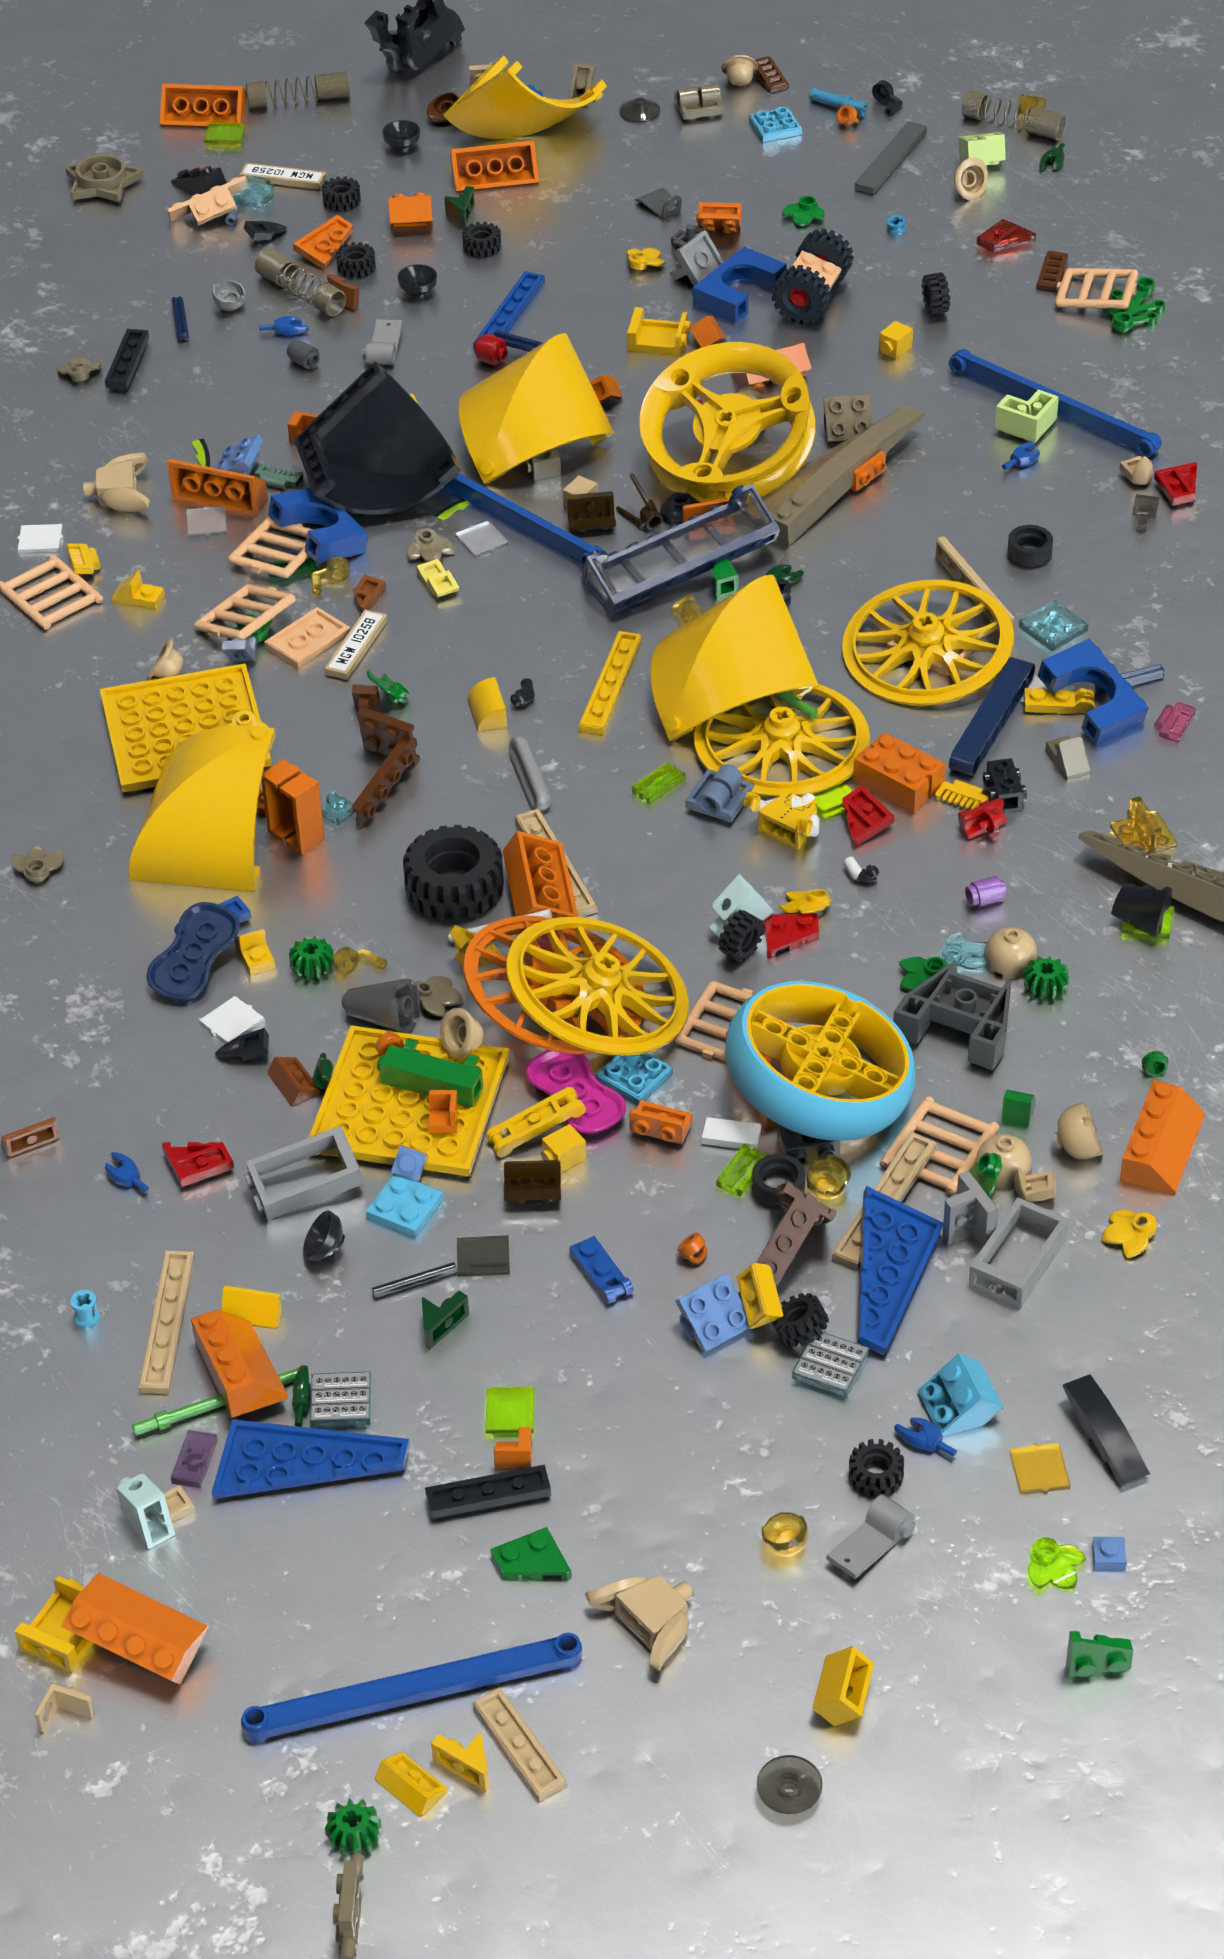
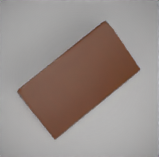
M274 1057L267 1073L291 1106L298 1105L321 1094L322 1091L313 1085L311 1076L297 1057Z
M53 1117L2 1136L0 1143L7 1158L59 1139L56 1119Z

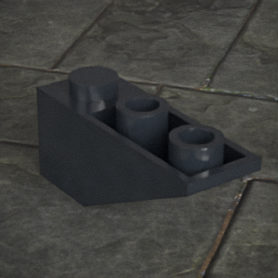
M211 166L204 167L201 170L199 167L190 171L188 169L182 170L177 173L178 177L171 180L172 184L193 196L206 193L214 186H222L227 183L221 168H211Z

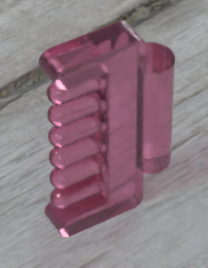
M1176 702L1174 707L1169 704L1166 705L1154 724V727L1160 730L1159 737L1178 743L1182 733L1185 731L1184 729L1187 728L1186 725L1189 724L1191 718L1195 715L1196 708L1181 702Z

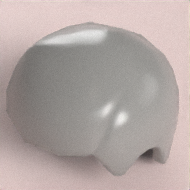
M223 279L219 285H213L212 297L217 307L230 312L240 308L245 303L246 291L242 284Z

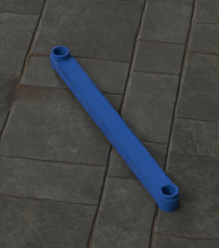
M967 349L958 350L948 361L949 367L953 372L965 374L1025 401H1028L1037 390L1058 396L1057 416L1135 450L1143 457L1152 456L1162 445V440L1156 433L1146 432L971 354Z
M460 473L454 480L449 481L443 487L445 490L581 563L583 567L589 553L594 550L604 551L600 546H592Z
M563 1633L555 1638L270 1705L252 1706L247 1708L242 1715V1731L248 1740L260 1742L268 1737L560 1668H573L580 1663L582 1658V1643L575 1634Z

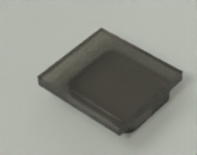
M509 1235L457 1238L458 1277L510 1274Z

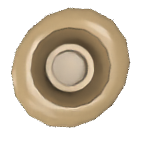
M734 55L722 64L721 69L723 73L727 74L728 81L732 85L745 86L752 80L753 74L757 72L758 64L747 55Z
M973 157L963 161L957 168L954 176L957 192L962 198L972 201L981 197L986 190L988 171L983 160Z
M169 639L164 644L155 666L147 676V681L152 677L165 678L176 676L181 671L184 660L182 655L172 647V639Z
M453 1008L446 1013L441 1021V1041L447 1052L455 1059H463L469 1052L475 1051L481 1045L484 1037L483 1028L478 1020L472 1018L468 1011L462 1008Z

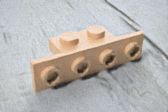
M235 177L222 186H214L206 193L192 196L190 200L173 204L168 209L170 221L172 222L192 213L199 226L237 209L231 195L248 189L246 177Z

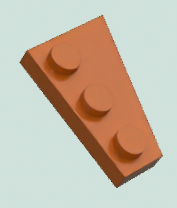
M336 215L293 243V250L325 271L335 257L336 251L339 250V247L343 246L352 233L353 225L339 215Z

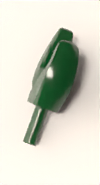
M1061 143L1058 148L1054 147L1044 153L1039 164L1040 170H1044L1047 164L1052 163L1053 171L1062 166L1064 162V143Z
M782 564L770 569L766 575H774L775 579L787 580L792 585L803 577L804 572L802 570L791 572V565Z
M325 1053L320 1054L312 1077L313 1085L319 1089L326 1088L334 1068L333 1063L327 1059Z
M307 1365L299 1367L293 1384L292 1406L294 1412H296L294 1425L297 1427L302 1426L303 1413H307L311 1405V1384L309 1382Z

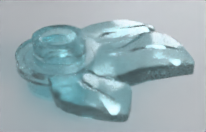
M959 931L946 938L939 957L944 959L947 965L955 961L958 962L957 967L961 966L968 970L982 969L988 965V961L983 957L987 942L966 941L964 934Z

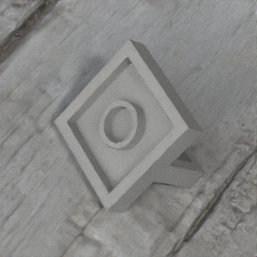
M706 230L698 233L674 252L679 262L675 264L676 268L670 272L673 280L687 275L693 286H695L724 263Z
M969 1171L958 1174L957 1194L945 1199L942 1238L950 1245L973 1235L983 1248L996 1229L998 1209Z

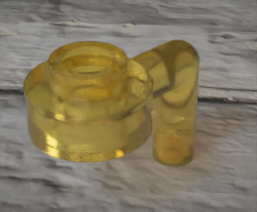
M333 557L327 562L325 569L312 573L313 594L320 595L322 593V579L328 577L333 581L347 579L350 575L349 561L343 557Z
M688 593L670 608L671 613L680 615L684 623L703 613L691 593Z
M343 947L335 953L333 966L336 971L349 975L355 970L359 961L365 960L380 969H384L387 965V960L367 949L355 951L350 947Z

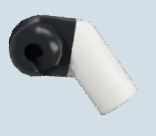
M848 857L844 860L843 865L852 879L866 883H872L877 880L876 876L879 874V869L876 866H871L870 864L866 866V869L860 868L854 857Z

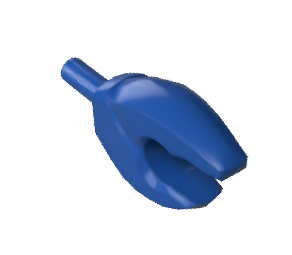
M294 316L278 318L274 320L273 325H259V331L275 330L276 335L281 334L288 337L297 336L309 331L308 326L302 325V320Z
M1030 442L1019 445L1011 454L1010 461L1003 464L1002 468L1006 470L1013 465L1019 468L1034 464L1039 458L1040 451L1039 449L1033 452L1030 451L1035 449L1036 443Z
M112 1152V1159L120 1167L115 1168L106 1163L105 1170L108 1177L120 1186L131 1187L136 1185L143 1192H147L149 1187L140 1180V1173L134 1161L128 1156Z
M917 1417L910 1419L912 1427L920 1432H913L911 1429L899 1424L894 1426L895 1432L901 1439L914 1448L934 1452L939 1448L953 1457L957 1453V1450L942 1442L943 1435L940 1430L926 1419Z

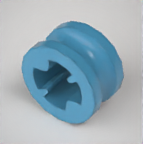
M900 215L889 217L887 219V231L892 234L905 232V218Z

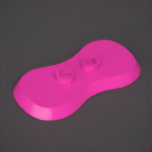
M547 1050L534 1057L528 1063L526 1075L529 1081L540 1091L551 1096L564 1088H574L578 1094L577 1100L583 1102L586 1111L582 1116L578 1118L571 1117L565 1120V1122L570 1124L577 1132L584 1135L603 1132L614 1126L625 1115L626 1103L623 1097L615 1090L601 1084L595 1078L589 1061L584 1054H568Z

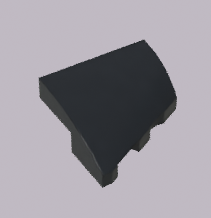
M1125 884L1121 887L1114 901L1111 915L1156 937L1161 933L1164 912L1170 907L1172 888L1164 887L1162 890H1153L1150 885L1138 887L1135 884Z

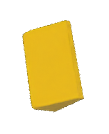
M753 1263L736 1276L750 1329L760 1327L783 1317L772 1270L769 1265Z
M232 1286L223 1287L222 1311L250 1321L253 1326L272 1329L278 1327L283 1314L280 1294Z
M404 1752L381 1760L375 1776V1780L418 1816L426 1813L448 1791L447 1787Z

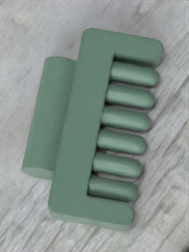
M262 463L255 471V477L265 480L267 486L286 490L287 486L296 488L303 480V472H294L292 474V471H289L287 473V470L282 471L280 468L277 470L276 467L268 466L266 468V463Z

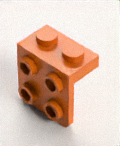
M699 202V212L696 214L697 226L708 230V233H713L714 230H723L724 233L728 234L741 231L742 203Z

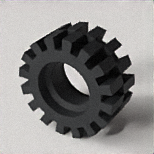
M338 176L335 180L330 178V182L325 181V184L322 185L324 206H327V209L332 208V211L339 209V212H343V209L350 211V207L352 209L356 208V205L358 206L361 202L358 181L351 177L347 179L346 176H343V179H340V176Z
M476 222V225L471 223L469 227L466 226L465 230L462 231L463 249L469 256L473 254V257L476 258L478 255H480V258H484V255L491 257V253L495 255L497 251L501 250V230L497 225L494 226L493 223L487 225V222H483V224Z
M351 242V245L348 243L344 244V247L341 246L336 251L337 269L342 276L346 275L347 278L353 276V279H357V276L364 278V274L369 276L371 275L370 272L373 273L375 271L374 268L376 269L375 251L372 246L369 247V244L365 243L363 245L362 242L358 244Z
M942 272L924 275L921 288L923 289V303L925 302L927 313L932 315L948 312L950 309L949 300L951 299L946 276Z
M739 910L738 913L735 912L733 914V918L730 917L727 920L728 925H724L722 928L724 932L720 933L719 937L722 939L718 941V945H720L719 950L738 962L747 960V956L751 957L753 955V950H757L758 947L756 945L762 941L760 936L764 935L762 929L765 928V925L756 916L745 910Z
M800 1293L798 1298H795L793 1295L789 1297V1302L785 1300L781 1302L783 1317L771 1322L781 1341L788 1347L790 1345L797 1347L798 1343L804 1346L808 1340L812 1343L815 1341L814 1336L820 1337L823 1334L821 1329L826 1330L828 1327L826 1323H829L828 1315L817 1296H812L811 1293H807L805 1296L803 1293Z
M869 1439L867 1446L864 1442L859 1443V1448L854 1447L849 1458L851 1485H856L855 1490L859 1493L864 1489V1495L868 1497L871 1492L875 1493L874 1498L880 1496L881 1492L885 1496H889L890 1489L895 1493L898 1490V1485H902L904 1478V1456L900 1455L901 1450L898 1447L893 1450V1443L891 1442L884 1445L883 1439H879L878 1444H874L873 1439ZM878 1463L886 1466L888 1470L882 1473H872L866 1470L865 1467L869 1464Z

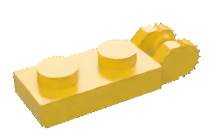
M1025 688L1024 710L1026 712L1074 714L1086 713L1095 709V702L1092 701L1094 700V692L1088 688H1079L1076 691L1060 689L1053 693L1049 689Z

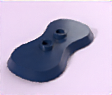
M211 902L196 903L186 909L180 917L174 941L150 963L146 974L148 985L160 995L180 1001L190 1000L201 993L208 982L212 962L222 950L234 942L239 934L240 921L235 913L226 907Z

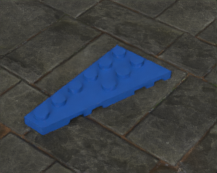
M866 1186L863 1192L857 1343L884 1356L943 1228V1222Z
M232 1419L212 1488V1498L218 1499L403 1471L410 1448L409 1439Z

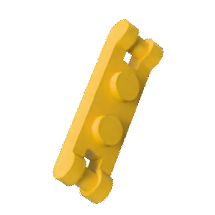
M567 1087L492 1127L487 1131L486 1138L490 1144L494 1145V1151L497 1156L503 1158L508 1156L512 1149L571 1117L578 1118L582 1116L586 1111V1107L581 1100H577L578 1094L574 1088Z

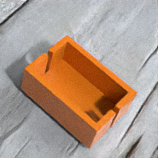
M884 732L871 743V748L866 747L854 758L853 781L915 813L928 802V797L932 798L941 784L945 781L946 763Z
M285 759L263 772L261 782L268 832L282 842L286 840L288 846L303 855L325 840L319 792L320 785L315 778L301 772L296 765L290 764Z

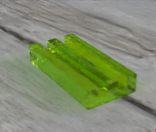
M667 762L632 786V793L635 795L639 793V798L642 800L646 798V803L650 805L686 780V773Z
M744 1143L716 1179V1186L741 1197L752 1183L753 1167L737 1187H734V1185L746 1173L753 1160H756L757 1163L758 1160L769 1154L766 1152L760 1154L759 1149L755 1147L753 1150H750L749 1145Z

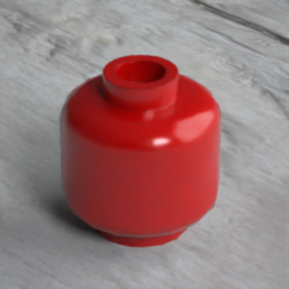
M484 334L474 344L476 358L488 365L497 366L505 361L508 356L505 340L497 336Z

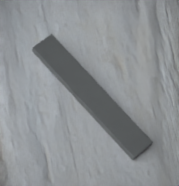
M908 121L855 182L854 189L874 195L927 133V126Z

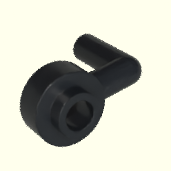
M881 80L873 86L872 94L878 102L885 103L889 101L892 103L885 109L887 116H891L902 107L903 102L894 95L893 87L889 82Z

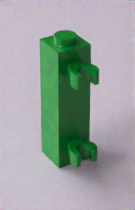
M408 1038L403 1048L390 1045L385 1055L380 1056L377 1070L380 1071L381 1083L428 1096L430 1090H457L458 1104L474 1107L484 1088L482 1069H480V1066H477L480 1057L469 1054L464 1064L419 1053V1050H415L419 1042Z

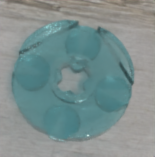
M253 176L249 177V181H247L248 189L232 195L236 206L253 207L256 210H261L266 207L265 204L274 198V186L266 178Z

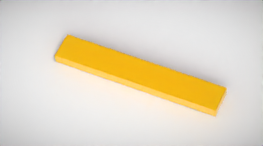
M618 631L579 723L580 732L604 734L641 646V634Z

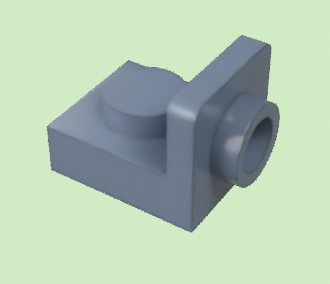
M247 637L246 639L233 638L230 641H223L222 651L231 662L255 661L257 640L255 637Z

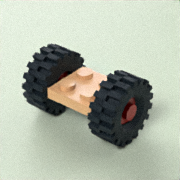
M822 228L820 232L816 229L812 233L807 234L795 256L797 258L794 264L789 269H785L775 283L771 292L773 293L772 301H776L774 307L775 309L780 308L779 314L781 316L787 315L786 319L788 321L795 319V323H800L802 320L803 324H808L809 321L814 322L819 318L829 303L830 289L833 285L839 284L851 268L852 261L854 260V255H851L853 249L852 247L848 248L850 243L847 240L843 241L841 234L838 236L834 235V230H830L827 233V229Z

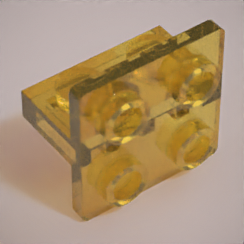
M1140 796L1130 798L1127 818L1110 823V828L1117 839L1123 840V846L1125 847L1127 844L1139 845L1146 848L1147 854L1177 848L1178 842L1157 811L1150 812Z

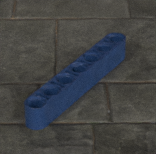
M1013 657L1009 658L953 749L948 764L950 770L971 776L977 773L1024 695L1025 688L1029 687L1035 673L1034 663Z

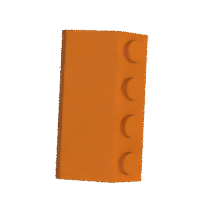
M162 83L160 125L241 128L246 114L247 91L243 86Z
M534 141L451 149L450 151L452 177L456 192L464 191L465 186H473L474 190L539 183Z
M172 459L167 461L172 499L258 516L268 501L266 481L258 477Z
M516 831L502 851L515 915L523 916L550 909L552 918L579 917L562 842Z
M1153 1079L1122 1158L1120 1181L1172 1195L1176 1194L1205 1117V1112L1182 1087Z
M219 1309L191 1318L195 1344L231 1418L288 1399V1394L250 1321Z
M100 1573L75 1598L61 1626L180 1685L209 1626Z

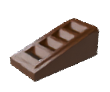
M770 56L755 59L758 64V70L753 75L770 93L789 88V83Z
M1047 252L1036 284L1037 289L1057 292V284L1062 281L1064 272L1068 267L1067 253Z

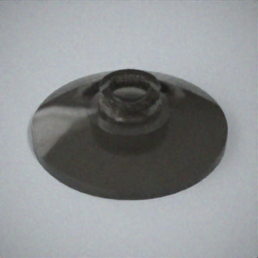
M636 98L623 103L619 111L621 117L627 121L644 123L652 121L659 116L660 106L652 100Z
M784 1755L776 1757L761 1768L757 1777V1791L762 1802L770 1809L782 1814H798L807 1811L817 1803L822 1793L823 1784L820 1772L810 1761L799 1756ZM786 1789H793L794 1791H793V1792H786V1791H784V1790H786Z

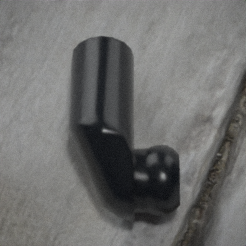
M523 679L520 683L521 689L511 695L510 701L515 707H519L521 704L526 705L534 700L535 693L531 679Z

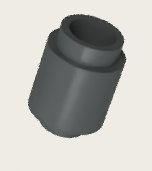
M294 340L287 347V356L291 361L307 369H311L318 364L320 353L317 348L301 340Z

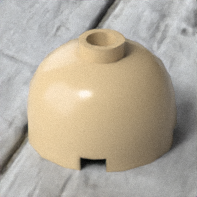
M1005 927L997 930L988 939L984 951V961L987 969L992 974H995V971L1002 974L1004 979L1023 978V972L1029 961H1036L1038 958L1035 940L1030 933L1016 927Z
M1085 1102L1065 1109L1057 1121L1058 1131L1053 1133L1058 1148L1064 1147L1068 1155L1081 1160L1103 1155L1100 1140L1096 1141L1098 1137L1095 1123Z
M1011 1134L993 1135L982 1143L977 1152L976 1163L985 1153H996L1001 1156L1002 1170L997 1176L995 1189H1015L1014 1177L1018 1168L1023 1170L1025 1176L1032 1173L1031 1151L1027 1144L1017 1136Z

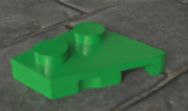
M547 1527L490 1549L491 1557L503 1579L529 1578L530 1580H543V1575H561L562 1580L572 1578L571 1569Z
M1079 1631L1069 1632L1066 1658L1068 1677H1087L1094 1673L1121 1672L1131 1668L1133 1647L1130 1639L1109 1638L1105 1635L1096 1634L1093 1637L1094 1640L1081 1638Z

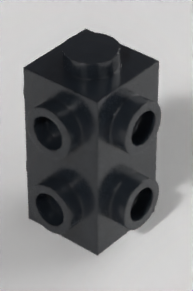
M1012 758L987 761L986 772H983L982 778L984 787L989 788V801L1001 798L1004 801V813L1022 811L1023 800H1027V791L1025 785H1021L1019 768H1015Z

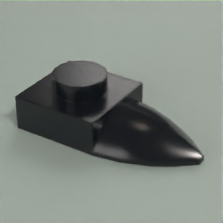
M245 221L244 230L255 241L271 240L273 235L280 234L287 229L284 225L269 221Z
M265 1028L239 1036L219 1048L215 1052V1056L224 1058L241 1057L243 1061L258 1058L268 1053L269 1034Z

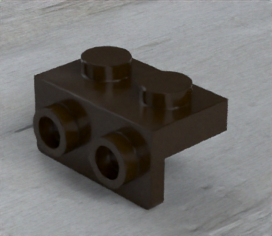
M613 491L566 495L567 522L570 531L585 532L587 529L608 530L611 527H616Z
M559 1160L504 1162V1201L519 1204L527 1200H539L543 1203H550L556 1199H561V1163Z

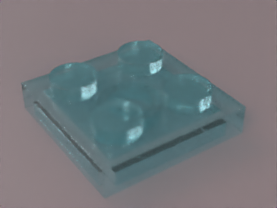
M1054 600L1019 620V628L1049 650L1054 651L1088 631V623Z

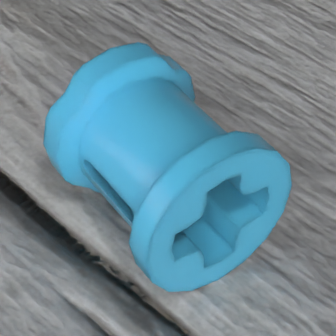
M90 1290L75 1292L70 1299L71 1307L75 1310V1324L84 1329L95 1326L100 1320L98 1309L95 1308L97 1304L96 1295Z

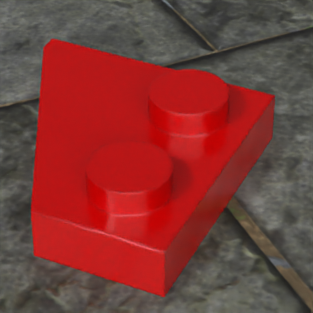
M1196 462L1155 471V481L1173 506L1195 501Z
M863 785L842 798L843 809L855 847L895 822L894 815Z
M817 913L773 914L764 920L767 958L775 957L776 951L786 947L790 951L798 948L801 944L819 939Z
M171 1142L161 1143L162 1150L181 1187L234 1169L233 1160L223 1142H209L206 1144L188 1142L187 1147H171Z

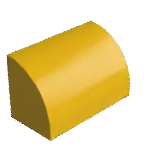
M496 677L478 682L468 694V704L477 732L506 728V708Z

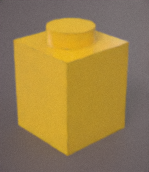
M894 321L879 333V352L897 360L912 348L913 328Z
M568 1124L542 1138V1160H559L562 1173L586 1160V1141Z

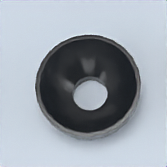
M407 120L390 122L384 126L382 131L384 141L394 149L408 150L409 147L419 140L420 127L416 123Z
M422 264L403 268L399 271L397 277L400 288L415 297L423 296L437 284L436 271L432 267Z
M673 493L661 504L660 514L663 517V522L670 526L677 523L679 525L683 524V506L700 502L689 493Z
M326 1210L315 1219L304 1241L303 1254L305 1258L321 1261L337 1254L339 1248L343 1245L345 1235L343 1234L341 1220L336 1214Z

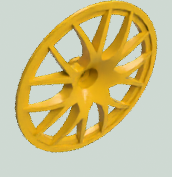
M920 580L883 591L866 602L854 614L843 636V659L846 668L854 680L866 691L879 698L910 706L939 705L963 699L990 684L1001 673L1011 657L1014 647V631L1010 617L1004 607L981 589L956 581ZM931 590L954 592L951 603L942 616L937 617L927 612ZM924 591L919 613L902 601L899 596ZM959 594L968 596L981 603L955 614ZM892 600L911 623L905 625L893 624L878 615L875 610ZM986 609L996 619L995 622L974 630L958 631L955 629ZM868 616L884 630L858 633ZM999 628L1000 640L998 645L979 640ZM891 640H895L898 643L888 650L877 653L857 654L856 641L889 643ZM964 649L994 653V655L986 665H980L962 658L953 650ZM914 661L906 677L897 686L880 680L903 662ZM861 662L884 664L874 674H871ZM934 662L943 664L955 684L931 689L928 677L929 668ZM956 668L975 672V674L960 681ZM921 675L925 690L908 689Z
M818 684V687L809 692L824 697L826 700L817 709L818 715L814 719L809 716H796L794 713L796 708L789 704L782 707L776 696L769 695L767 697L773 708L770 715H761L755 712L748 703L742 704L740 707L745 716L721 713L695 726L694 745L702 765L707 770L710 769L716 772L725 764L721 761L723 759L749 751H759L751 760L737 768L742 774V780L754 784L751 792L767 798H778L785 792L802 797L806 793L814 795L829 790L853 775L854 758L866 747H869V727L865 717L853 702L835 690ZM832 702L848 715L822 719ZM713 719H717L750 732L723 734L709 731ZM853 723L856 733L855 736L829 738L814 734ZM709 739L730 746L714 753ZM854 744L847 757L832 750ZM802 752L813 753L839 765L825 773L810 763ZM782 758L789 765L792 781H767L771 765ZM762 768L761 780L746 776V774ZM797 768L813 778L797 781Z
M558 917L544 920L528 927L518 935L509 949L506 960V976L511 992L518 1004L543 1029L571 1045L607 1055H640L655 1051L669 1044L683 1029L688 1016L689 999L681 976L668 958L657 948L640 936L622 927L584 917ZM574 928L586 958L577 957L569 952L560 942L555 931ZM584 929L600 931L612 936L598 953ZM547 933L555 953L538 948L531 943ZM617 938L641 950L631 962L620 966V962L615 956L608 953ZM525 951L566 974L547 973L524 965L523 957ZM646 954L664 973H647L634 970ZM525 976L545 986L531 990ZM669 981L674 996L666 997L646 994L633 988L632 985ZM561 994L576 996V999L571 1004L555 1012L548 1010L538 999ZM674 1005L673 1014L669 1020L651 1008ZM622 1006L631 1009L638 1015L661 1027L651 1033H646L629 1018ZM598 1008L605 1016L609 1036L586 1031V1020L589 1011ZM578 1014V1028L565 1022L563 1019ZM618 1026L634 1037H618Z

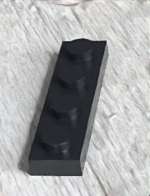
M126 330L105 378L106 388L116 390L128 389L148 342V330Z
M544 1464L425 1487V1493L431 1519L551 1496V1487Z

